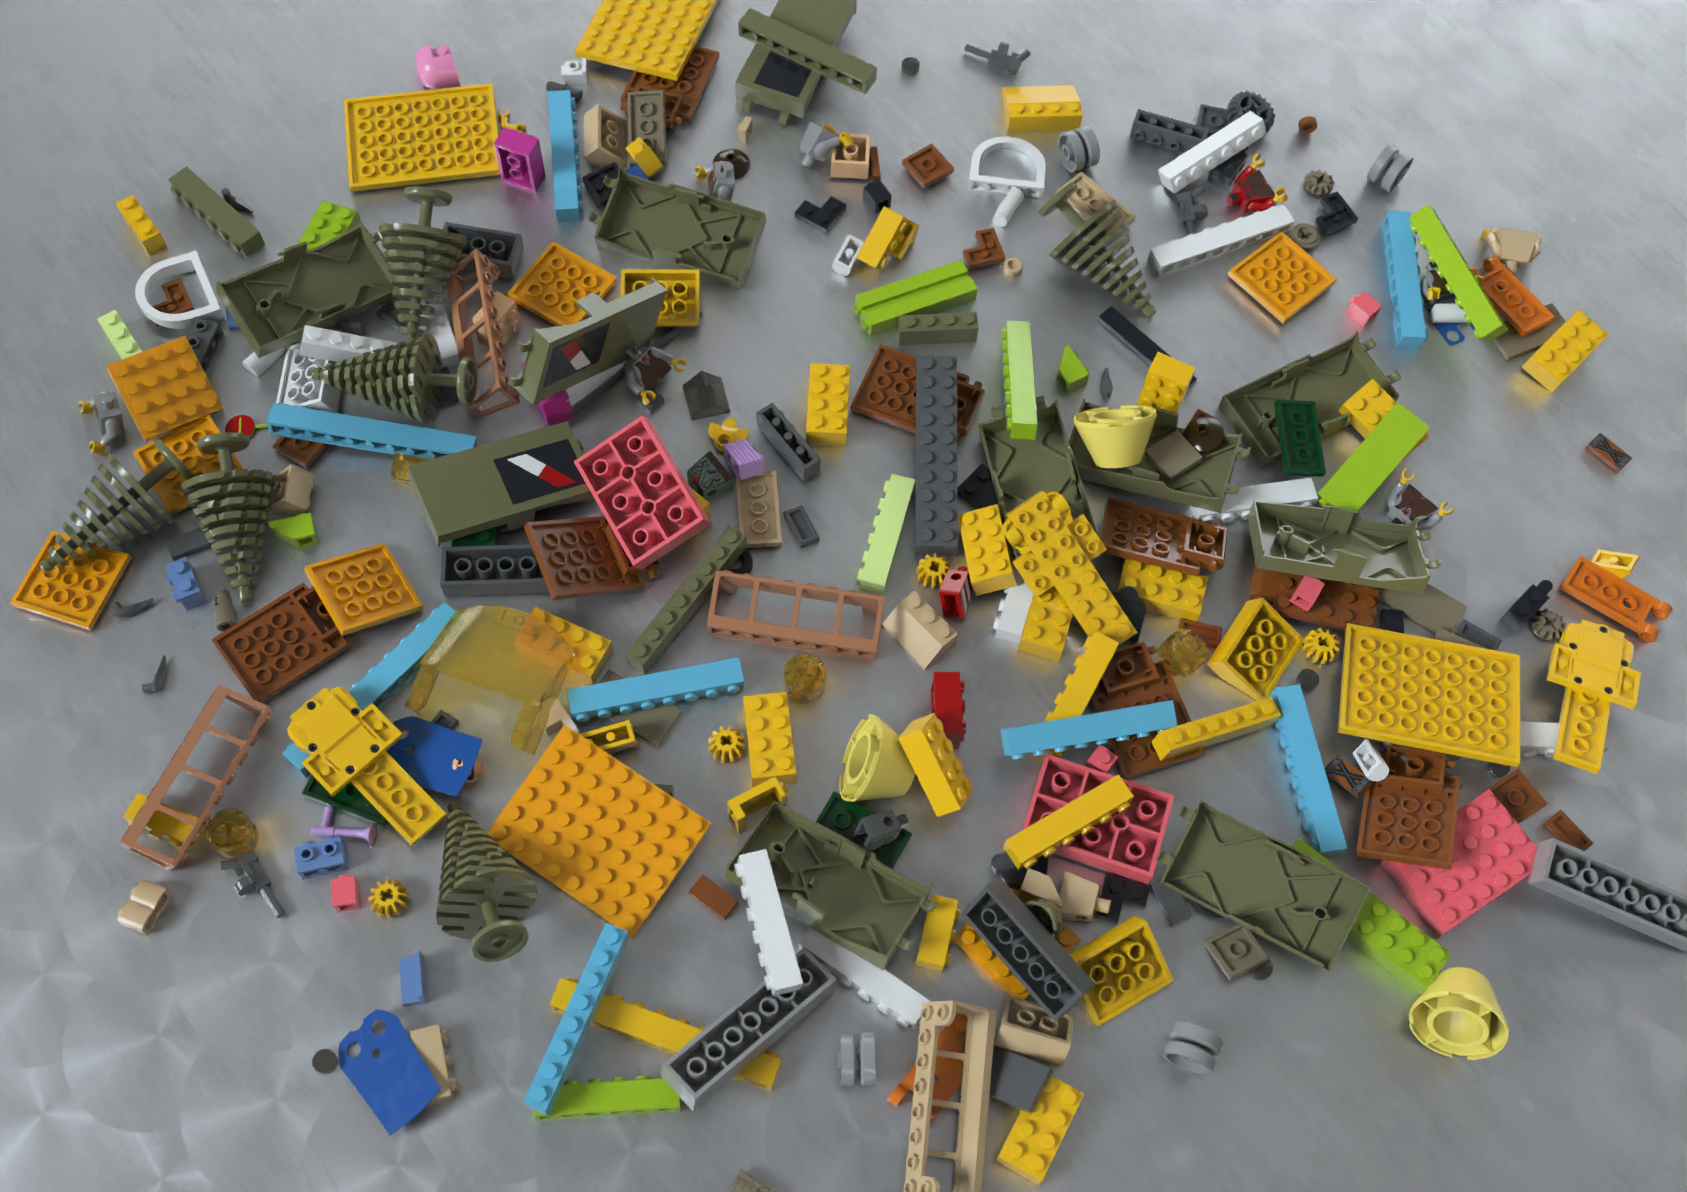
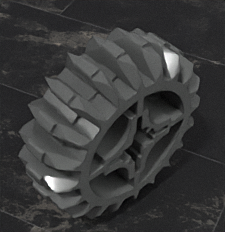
M1249 91L1240 92L1233 96L1228 103L1226 112L1228 115L1227 120L1232 123L1251 111L1263 119L1266 132L1273 126L1276 115L1273 113L1274 109L1270 107L1271 103H1267L1266 98L1263 99L1260 94L1256 95L1254 91L1251 93Z

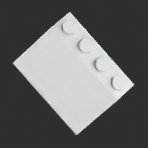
M301 343L288 346L276 403L337 413L341 390L337 389L335 385L334 387L326 385L323 379L314 380L311 376L313 368L325 369L324 366L334 361L300 355Z

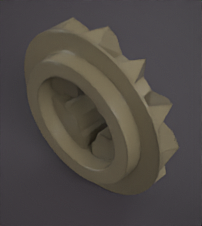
M1319 169L1316 172L1311 170L1304 179L1306 189L1315 195L1329 194L1335 183L1332 180V175H1327V171L1323 173ZM1319 179H1321L1322 182L1317 185V181H1319Z
M1304 223L1295 225L1289 235L1291 240L1299 247H1302L1304 251L1307 248L1312 250L1320 241L1318 230L1312 225Z
M1547 608L1541 611L1538 610L1531 619V627L1534 633L1548 641L1559 639L1566 623L1562 621L1563 616L1556 614V610L1549 611ZM1546 622H1553L1552 626L1543 627Z

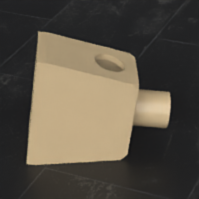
M1065 871L1059 893L1063 903V907H1059L1063 920L1093 922L1096 911L1109 914L1111 900L1099 898L1100 886Z

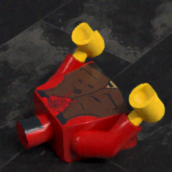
M1259 153L1254 155V163L1252 165L1249 164L1235 180L1232 194L1227 195L1228 204L1230 206L1238 204L1245 213L1262 212L1277 205L1278 201L1283 203L1287 200L1284 188H1278L1274 193L1261 171L1256 170L1257 167L1261 168L1265 165L1264 158L1257 162L1261 157Z

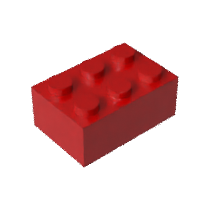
M934 672L930 688L931 714L935 713L937 719L942 722L943 731L947 739L952 742L953 749H959L960 742H964V734H966V720H963L965 700H962L964 680H960V672Z

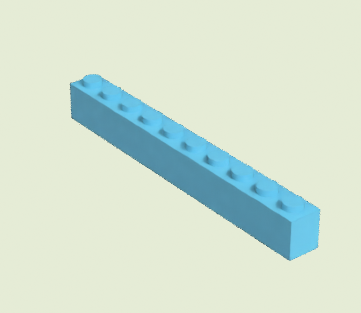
M273 403L266 421L270 435L422 460H431L478 446L477 436L399 424L387 420L381 421L368 417H357L288 404Z
M446 602L441 606H437L425 621L418 623L410 635L402 638L400 644L394 650L387 652L384 659L378 665L372 666L364 678L353 684L349 693L358 702L359 708L363 711L373 703L379 709L466 627L463 617ZM291 742L282 754L306 778L310 772L302 765V762L310 754L301 752Z

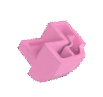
M428 44L416 52L414 61L423 87L426 86L430 89L461 87L449 45L431 49Z

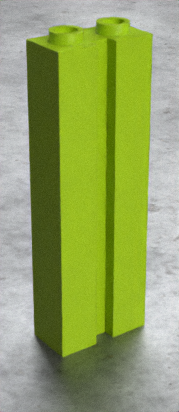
M958 260L858 294L855 297L853 308L856 315L861 317L863 329L867 330L870 336L896 328L898 326V316L937 314L975 301L978 288L973 279L968 276V270L963 261Z
M1397 402L1318 492L1317 503L1321 507L1323 505H1333L1358 511L1425 435L1430 426Z

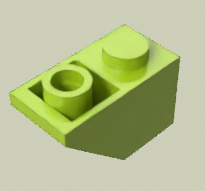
M1067 345L1064 348L1056 380L1065 393L1069 394L1087 385L1090 374L1088 368L1080 362L1077 353L1072 351L1070 346Z
M300 513L293 517L278 518L275 521L268 522L274 536L298 549L319 544L316 522L311 513Z

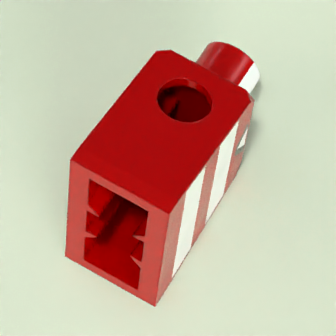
M960 566L958 570H948L939 589V596L944 617L965 619L972 594L971 580L967 567Z

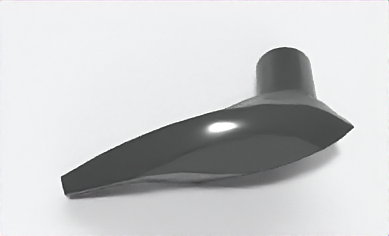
M227 188L221 191L224 200L232 207L245 210L251 214L254 212L247 203L232 196Z
M1105 368L1101 378V392L1109 401L1113 387L1109 377V368Z
M151 598L122 607L119 602H114L111 605L115 611L113 616L127 617L136 614L151 604L154 599Z
M163 655L153 682L142 685L144 693L152 691L156 693L162 688L166 678V656Z

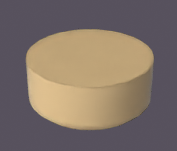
M1010 257L1005 260L1003 271L1010 277H1016L1021 274L1023 264L1020 259Z

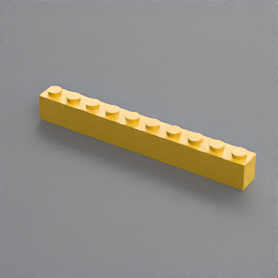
M568 977L567 980L560 978L549 1004L552 1010L564 1014L579 982L578 980ZM611 993V996L604 994L591 1023L594 1026L673 1055L707 1028L704 1026H699L698 1028L690 1026V1022L683 1018L671 1019L667 1013L661 1010L649 1011L644 1004L636 1001L630 1004L625 1002L622 996ZM765 1050V1053L760 1054L740 1071L735 1078L772 1091L782 1059L778 1058L779 1055L777 1053Z

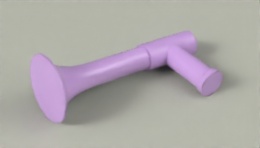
M325 806L321 826H312L311 829L312 836L362 838L367 840L370 846L376 843L378 832L375 822L365 829L331 827L330 824L335 808Z

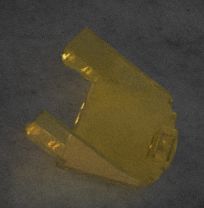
M478 605L462 608L455 611L418 663L421 667L404 707L420 713L429 699L439 672L524 703L511 734V743L515 748L534 756L547 725L550 711L558 698L575 652L554 628L524 611L496 605Z

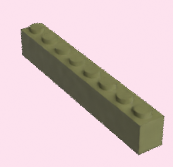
M749 8L738 22L739 36L866 95L876 81L877 67L871 63L860 60L776 19H772L759 11Z
M728 525L626 652L625 657L629 665L646 675L712 592L715 572L729 570L746 549L747 540L745 535Z

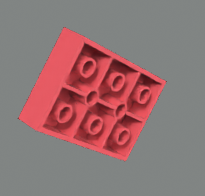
M643 415L574 461L632 565L641 570L711 525L709 518L653 423Z
M1046 754L1022 830L1115 776ZM1122 778L1134 796L1130 803L1131 807L1122 813H1119V811L1112 814L1113 817L1104 824L1099 822L1093 825L1094 829L1085 835L1078 834L1069 845L1063 846L1061 844L1056 847V851L1053 854L1148 885L1154 874L1157 863L1156 858L1160 852L1175 795Z
M1488 789L1457 810L1451 870L1385 860L1379 865L1438 939L1529 877L1537 846L1491 790Z

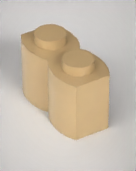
M141 879L139 883L133 886L130 900L120 908L118 921L126 927L148 935L155 926L160 913L168 904L172 893L165 887Z

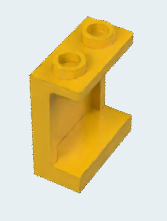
M773 777L727 801L728 816L738 834L747 831L746 816L769 805L774 800L786 806V801H788L786 794L788 792L782 781L778 782L776 777Z

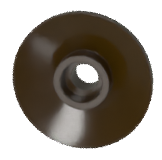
M737 149L722 150L713 159V164L719 161L732 163L735 179L743 177L750 168L748 156Z
M1200 417L1191 421L1186 426L1183 437L1199 453H1206L1216 449L1222 443L1224 429L1218 420L1211 417Z

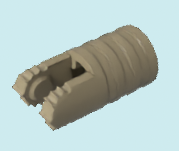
M224 588L214 598L213 610L216 628L219 631H226L236 624L231 595Z
M743 1170L739 1172L730 1188L733 1192H777Z

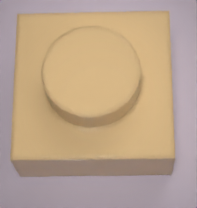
M745 116L743 122L738 124L737 133L741 143L746 144L753 131L751 117Z

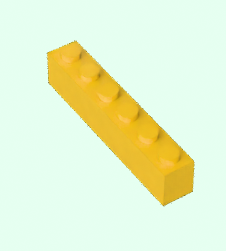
M1095 631L1093 636H1088L1084 647L1087 649L1083 655H1078L1074 666L1077 667L1073 674L1069 672L1064 682L1067 687L1063 693L1059 691L1054 701L1057 706L1054 712H1048L1044 722L1083 715L1118 648L1119 642ZM1054 748L1046 749L1047 754L1058 758L1064 752H1054Z
M1272 697L1160 731L1152 740V744L1160 761L1271 727L1281 717V714Z
M1118 774L1005 841L1003 848L1018 870L1022 867L1030 868L1037 862L1036 859L1043 855L1045 858L1056 851L1055 848L1061 844L1063 846L1069 845L1078 834L1085 835L1094 829L1093 825L1099 822L1104 824L1113 817L1112 814L1119 811V813H1122L1129 809L1134 796Z

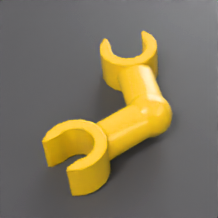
M508 108L506 114H501L500 110H497L498 119L501 122V130L506 127L521 133L526 131L524 124H508L510 118Z

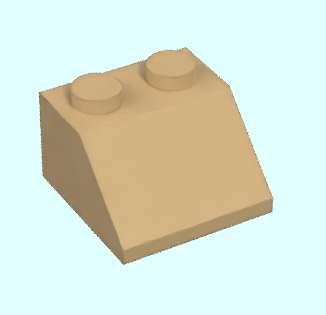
M291 464L275 474L277 481L274 487V496L270 500V511L266 512L269 516H296L307 511L310 506L309 497L314 485L312 482L314 474Z

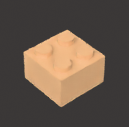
M849 134L853 140L851 145L844 146L841 142L839 146L832 148L831 177L868 179L870 135Z
M495 291L494 304L498 311L497 321L501 328L500 339L503 346H505L509 337L518 331L521 323L516 301ZM483 306L472 318L473 324L483 318ZM484 324L476 331L479 342L489 347L486 324Z

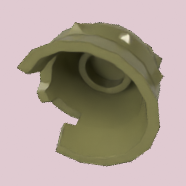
M1046 899L1031 900L1024 903L1053 937L1059 935L1064 929L1062 912L1055 903Z

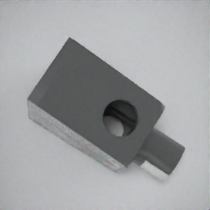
M886 810L862 818L853 837L858 845L873 851L895 841L900 831L909 826V821L905 814L896 816L893 810Z

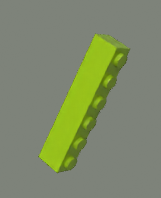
M638 1076L636 1080L627 1081L625 1077H616L612 1079V1082H603L602 1079H590L588 1083L579 1084L577 1080H568L564 1082L549 1117L533 1111V1117L535 1120L677 1112L681 1111V1098L661 1076L660 1079H651V1076Z

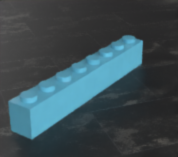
M570 90L548 91L557 222L580 220V212H583L582 200L579 201V197H582L581 185H578V182H581L580 170H577V167H580L579 155L576 156L575 153L579 152L578 141L574 139L578 138L577 126L573 125V123H577L576 112L572 111V109H576L575 97L571 98Z
M1388 211L1383 221L1396 344L1397 347L1420 348L1423 342L1427 340L1428 330L1425 329L1424 298L1421 297L1420 291L1422 289V282L1419 281L1420 266H1417L1416 235L1413 234L1409 226L1412 224L1409 219L1411 212Z
M738 657L567 689L566 691L572 721L585 722L591 717L606 718L611 716L612 713L617 712L627 714L631 713L633 709L641 707L643 710L652 709L655 707V704L660 703L669 706L681 700L689 702L702 696L715 697L723 692L736 693L743 689L744 677Z
M1299 684L1277 687L1269 697H1272L1281 714V717L1275 722V726L1281 734L1280 744L1286 752V766L1292 773L1291 783L1293 789L1297 791V805L1299 810H1302L1304 816L1303 826L1309 834V846L1325 858L1341 856L1348 848L1301 686Z
M1172 700L1000 729L1004 756H1012V759L1025 758V753L1033 752V756L1047 754L1046 749L1054 748V752L1068 750L1067 746L1075 745V748L1087 747L1088 742L1095 741L1096 745L1109 743V738L1116 737V741L1130 739L1129 735L1136 734L1137 737L1150 736L1149 731L1157 730L1158 734L1160 731L1176 727L1177 721Z
M605 923L523 1101L527 1108L549 1117L630 939L628 931Z

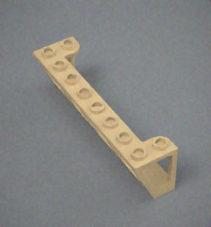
M954 1000L922 1002L904 1192H940L937 1179L925 1176L927 1156L948 1158L955 1161L952 1192H981L996 1010ZM955 1014L967 1016L965 1052L963 1054L937 1050L939 1026L950 1025L955 1018ZM936 1057L963 1061L961 1098L959 1103L932 1099ZM931 1106L959 1110L957 1143L954 1153L928 1149Z

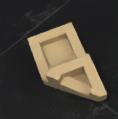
M1028 868L1020 889L1021 892L1043 900L1046 899L1062 908L1063 903L1051 877Z

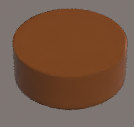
M1312 116L1304 117L1298 122L1299 131L1304 134L1312 133L1318 126L1316 118Z

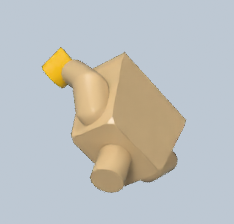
M1484 228L1481 237L1487 241L1492 254L1497 256L1513 275H1516L1517 267L1525 266L1540 254V243L1543 239L1539 238L1537 240L1538 234L1501 228L1496 235L1494 234L1495 228H1492L1490 232Z

